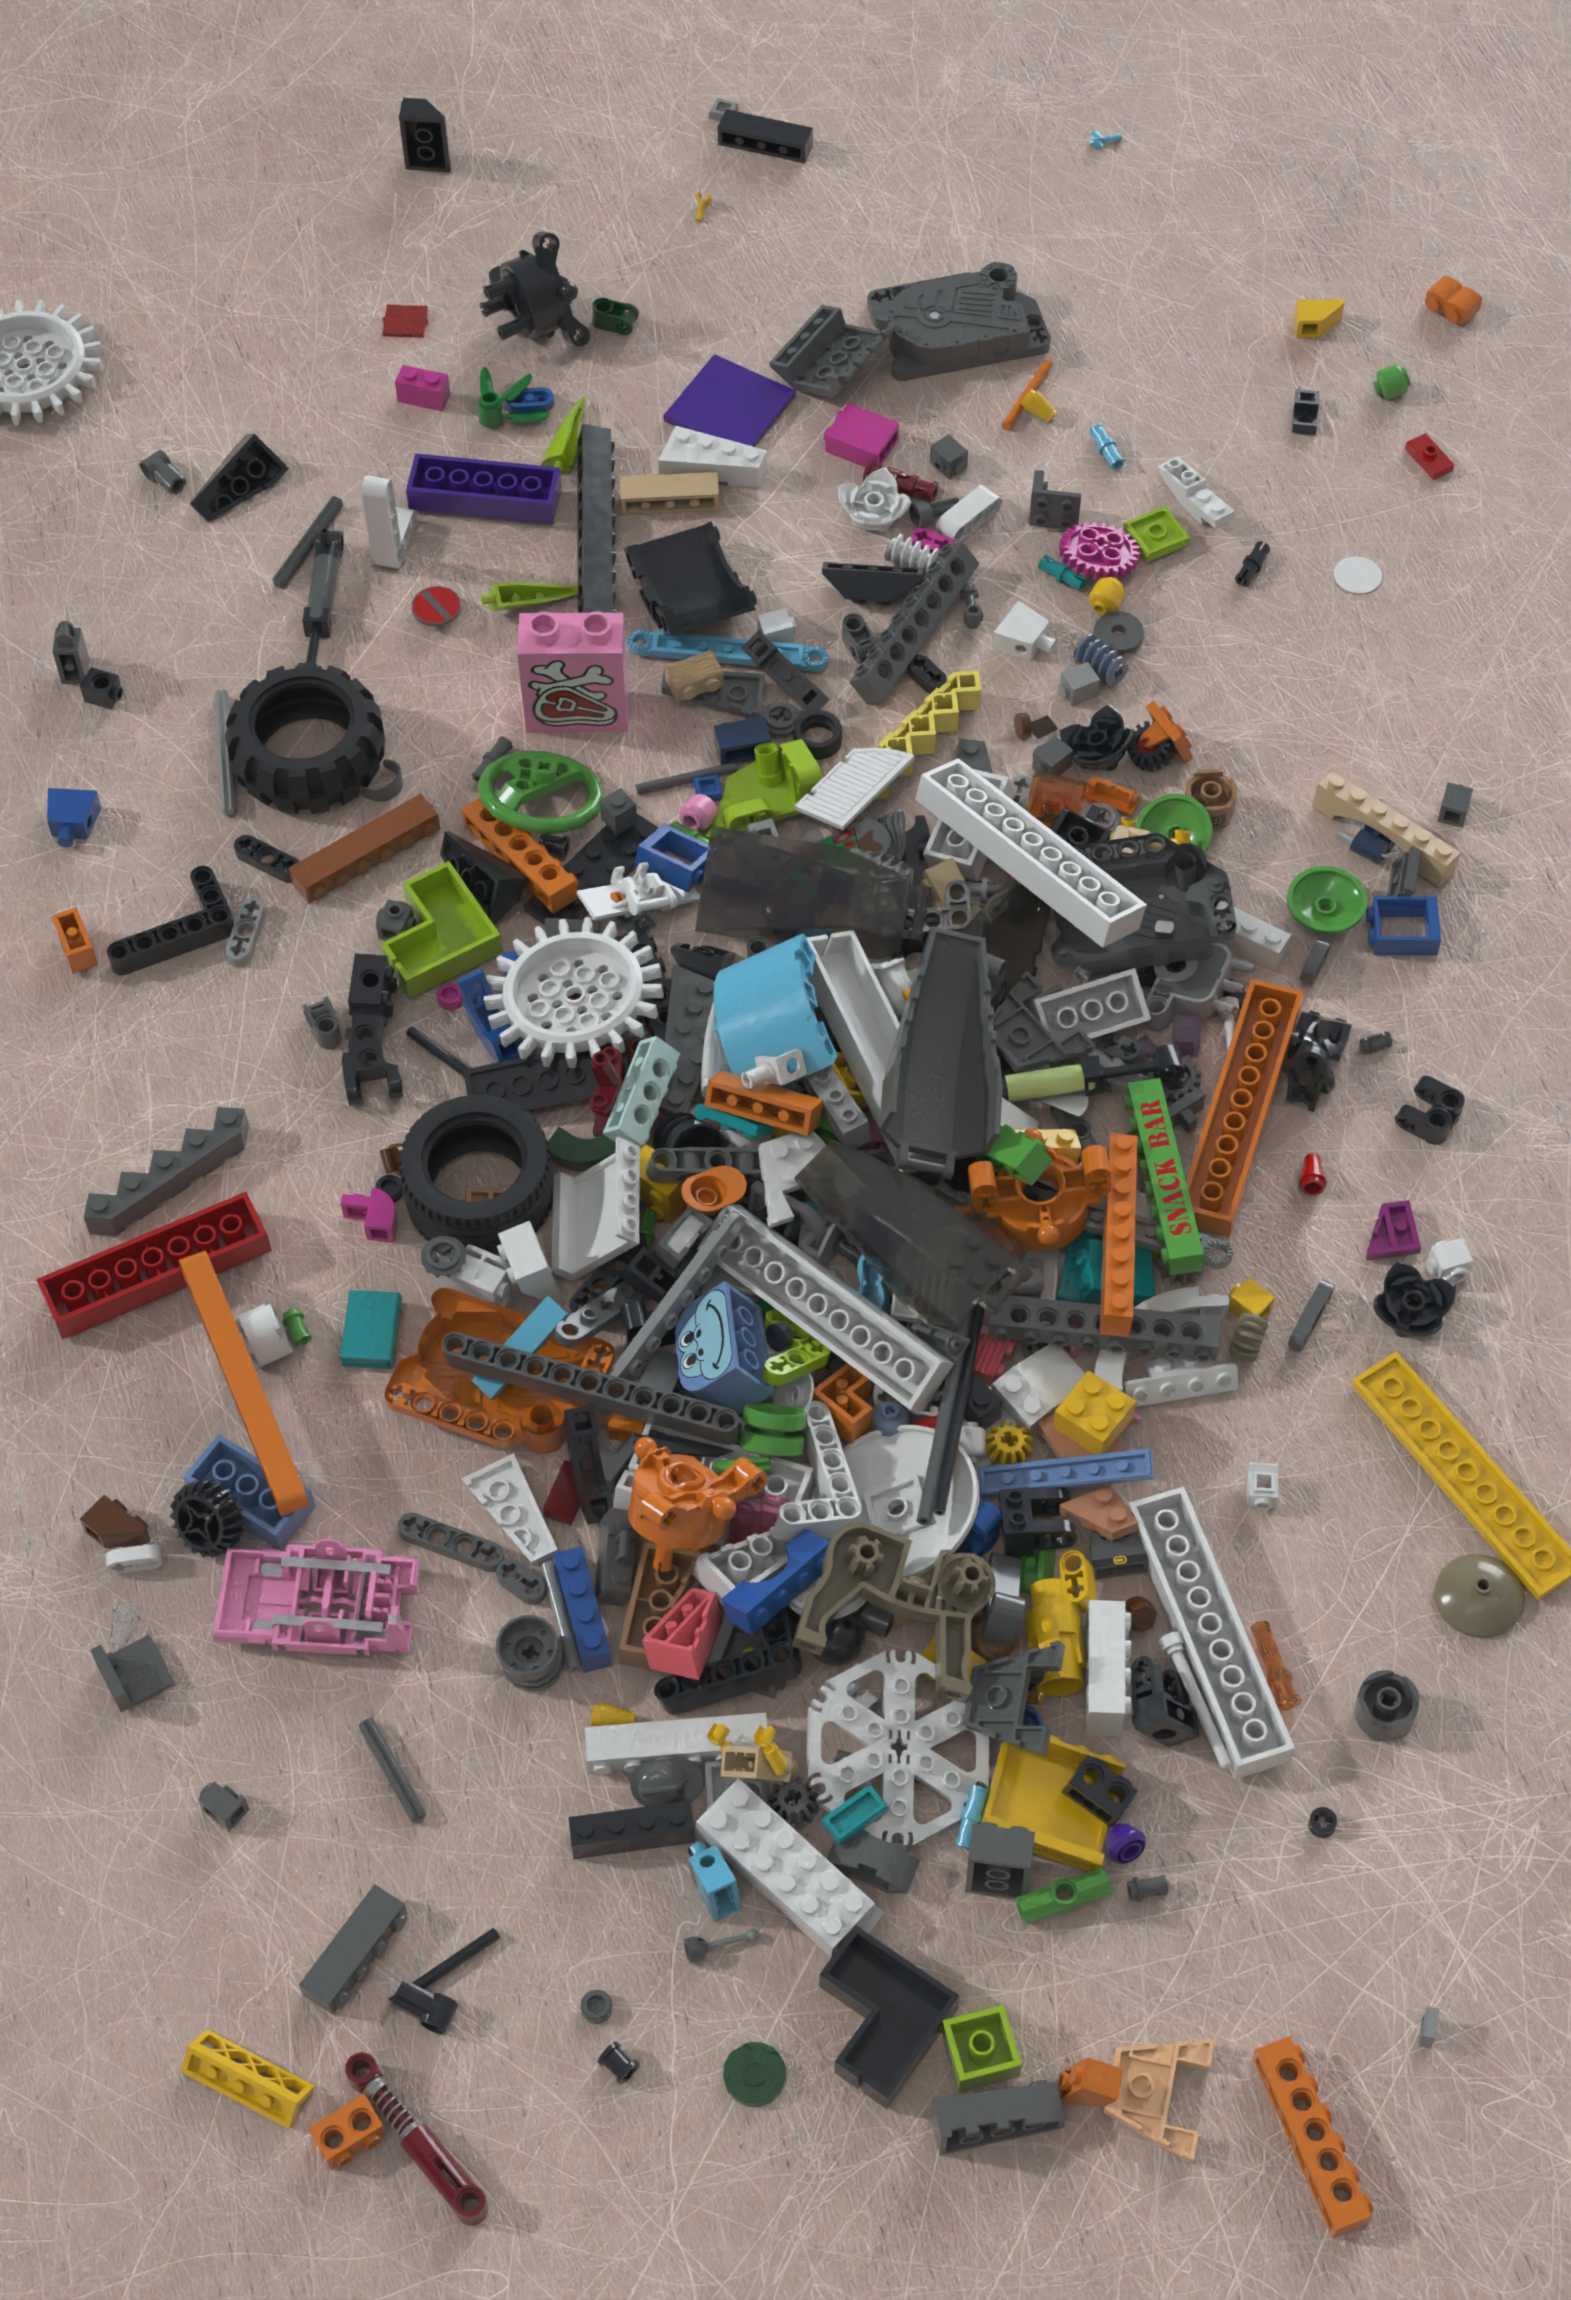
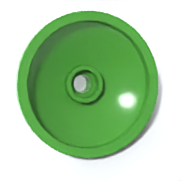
M1167 794L1153 800L1142 811L1136 823V828L1161 834L1168 839H1175V830L1183 829V832L1190 830L1191 844L1199 846L1204 853L1208 850L1212 839V822L1207 810L1196 799L1184 794Z
M1319 866L1307 869L1293 879L1287 893V906L1292 917L1306 929L1321 934H1338L1352 929L1362 920L1367 907V895L1360 881L1352 874L1336 867Z

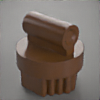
M402 1143L391 1144L388 1148L379 1151L386 1174H400L399 1158Z
M1134 1596L1125 1602V1612L1131 1613L1132 1630L1144 1632L1154 1627L1157 1611L1149 1600L1142 1596Z

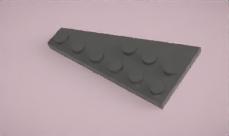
M673 964L665 1043L678 1051L680 1056L676 1063L677 1069L668 1083L667 1094L662 1099L658 1109L660 1113L667 1116L677 1112H687L701 1086L704 1038L708 1018L714 1003L713 983L715 981Z

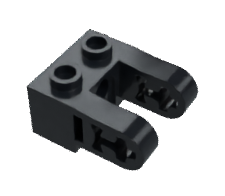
M1063 1487L1000 1489L999 1511L1002 1514L1000 1527L1004 1555L1012 1557L1034 1555V1550L1064 1549L1073 1546L1077 1541L1076 1528L1073 1522L1069 1520L1033 1521V1517L1061 1515L1060 1504L1071 1500L1069 1490Z
M1147 1656L1138 1657L1131 1665L1132 1723L1135 1730L1168 1747L1199 1737L1197 1713L1195 1708L1189 1705L1188 1693L1179 1673L1173 1670L1162 1672L1158 1662Z

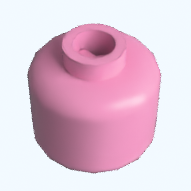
M695 794L690 797L679 812L683 826L692 831L698 830L700 832L705 831L716 820L718 815L714 801L703 794Z

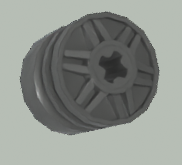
M521 1615L510 1620L500 1630L496 1639V1653L507 1680L516 1688L527 1692L541 1691L550 1687L560 1677L564 1668V1653L554 1627L547 1620L535 1615Z

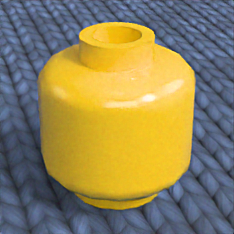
M1113 577L1101 578L1091 590L1088 600L1096 613L1101 615L1109 612L1114 613L1119 609L1126 593L1118 579Z

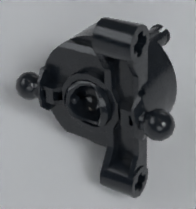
M539 231L532 239L535 256L525 250L518 251L519 257L501 264V280L483 286V291L488 301L479 303L480 309L483 308L481 312L485 318L502 310L509 311L513 315L515 320L497 326V332L502 341L520 333L530 340L545 334L547 338H551L556 330L561 329L563 338L567 343L579 347L585 346L590 340V331L573 316L570 307L572 300L578 295V288L576 284L568 282L567 278L561 276L556 266L560 241L553 233ZM545 239H549V243L546 244L547 248L543 247V243L546 242Z

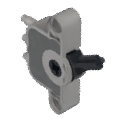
M1217 942L1211 943L1212 956L1208 959L1169 963V965L1156 967L1149 966L1148 971L1136 972L1141 987L1152 986L1145 1001L1151 1020L1146 1021L1147 1026L1151 1030L1162 1031L1168 1028L1175 1013L1197 1019L1208 1018L1215 1011L1233 1014L1235 1006L1220 1001V999L1223 997L1225 990L1234 993H1243L1245 990L1244 985L1230 981L1233 970L1252 973L1254 966L1247 962L1232 959L1231 950L1226 945Z

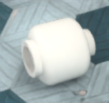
M963 1422L959 1445L967 1453L973 1464H977V1459L986 1455V1432L982 1427H978V1422Z

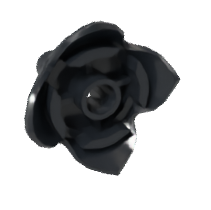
M1110 704L1101 708L1092 716L1089 726L1073 724L1060 729L1061 741L1073 749L1072 759L1074 763L1080 764L1083 769L1115 770L1118 767V762L1126 754L1127 746L1133 737L1132 730L1124 728L1121 714Z
M1397 1261L1387 1272L1384 1280V1291L1374 1298L1373 1308L1376 1315L1385 1324L1394 1329L1395 1334L1399 1337L1430 1336L1436 1334L1442 1328V1319L1454 1303L1456 1285L1440 1278L1424 1280L1415 1267Z

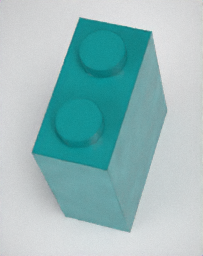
M1088 1239L1076 1255V1264L1079 1266L1080 1271L1078 1289L1081 1290L1082 1302L1101 1304L1102 1241ZM1135 1246L1133 1308L1143 1301L1156 1296L1152 1251L1139 1246Z

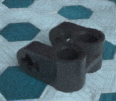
M1422 1076L1414 1087V1092L1420 1099L1433 1106L1425 1113L1413 1106L1403 1105L1394 1119L1396 1124L1403 1130L1425 1140L1429 1144L1439 1145L1447 1140L1453 1125L1459 1121L1465 1098L1458 1089L1452 1088L1433 1077Z

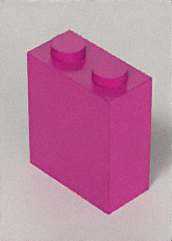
M847 403L843 411L837 413L833 425L828 427L824 433L825 452L866 467L869 461H873L875 465L881 466L899 441L900 423Z

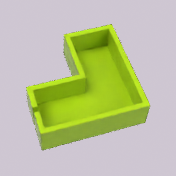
M450 861L402 883L405 901L408 905L413 906L414 915L420 924L382 942L381 949L382 954L387 955L390 966L394 967V977L397 978L399 985L409 999L503 953L499 932Z

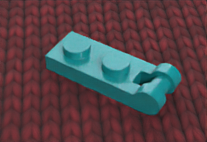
M705 1103L698 1104L694 1108L696 1119H712L721 1123V1127L724 1129L742 1131L743 1136L750 1139H759V1136L771 1135L773 1126L704 1106Z

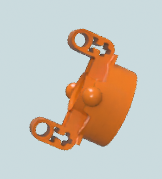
M1029 1128L1023 1132L1031 1140L1037 1138L1043 1142V1136L1036 1128ZM1092 1145L1084 1148L1081 1152L1082 1166H1078L1069 1158L1055 1153L1051 1146H1047L1048 1150L1046 1153L1053 1161L1038 1179L1053 1182L1059 1192L1051 1200L1045 1202H1034L1027 1199L1022 1193L1027 1184L1000 1171L995 1178L994 1166L991 1162H975L968 1168L973 1209L978 1213H986L987 1220L995 1219L1002 1235L1012 1244L1022 1249L1036 1252L1060 1249L1073 1242L1082 1233L1088 1222L1089 1206L1100 1204L1099 1197L1105 1196L1111 1191V1171L1107 1150L1104 1146Z

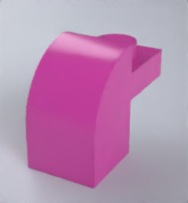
M372 1188L370 1197L362 1194L342 1195L341 1208L344 1218L365 1220L364 1229L367 1240L394 1243L398 1221L393 1200L386 1192Z

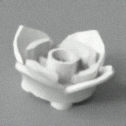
M885 467L869 474L861 486L855 483H846L838 486L840 503L850 515L852 525L866 530L881 533L887 532L896 519L901 517L911 505V500L907 495L898 494L897 482Z

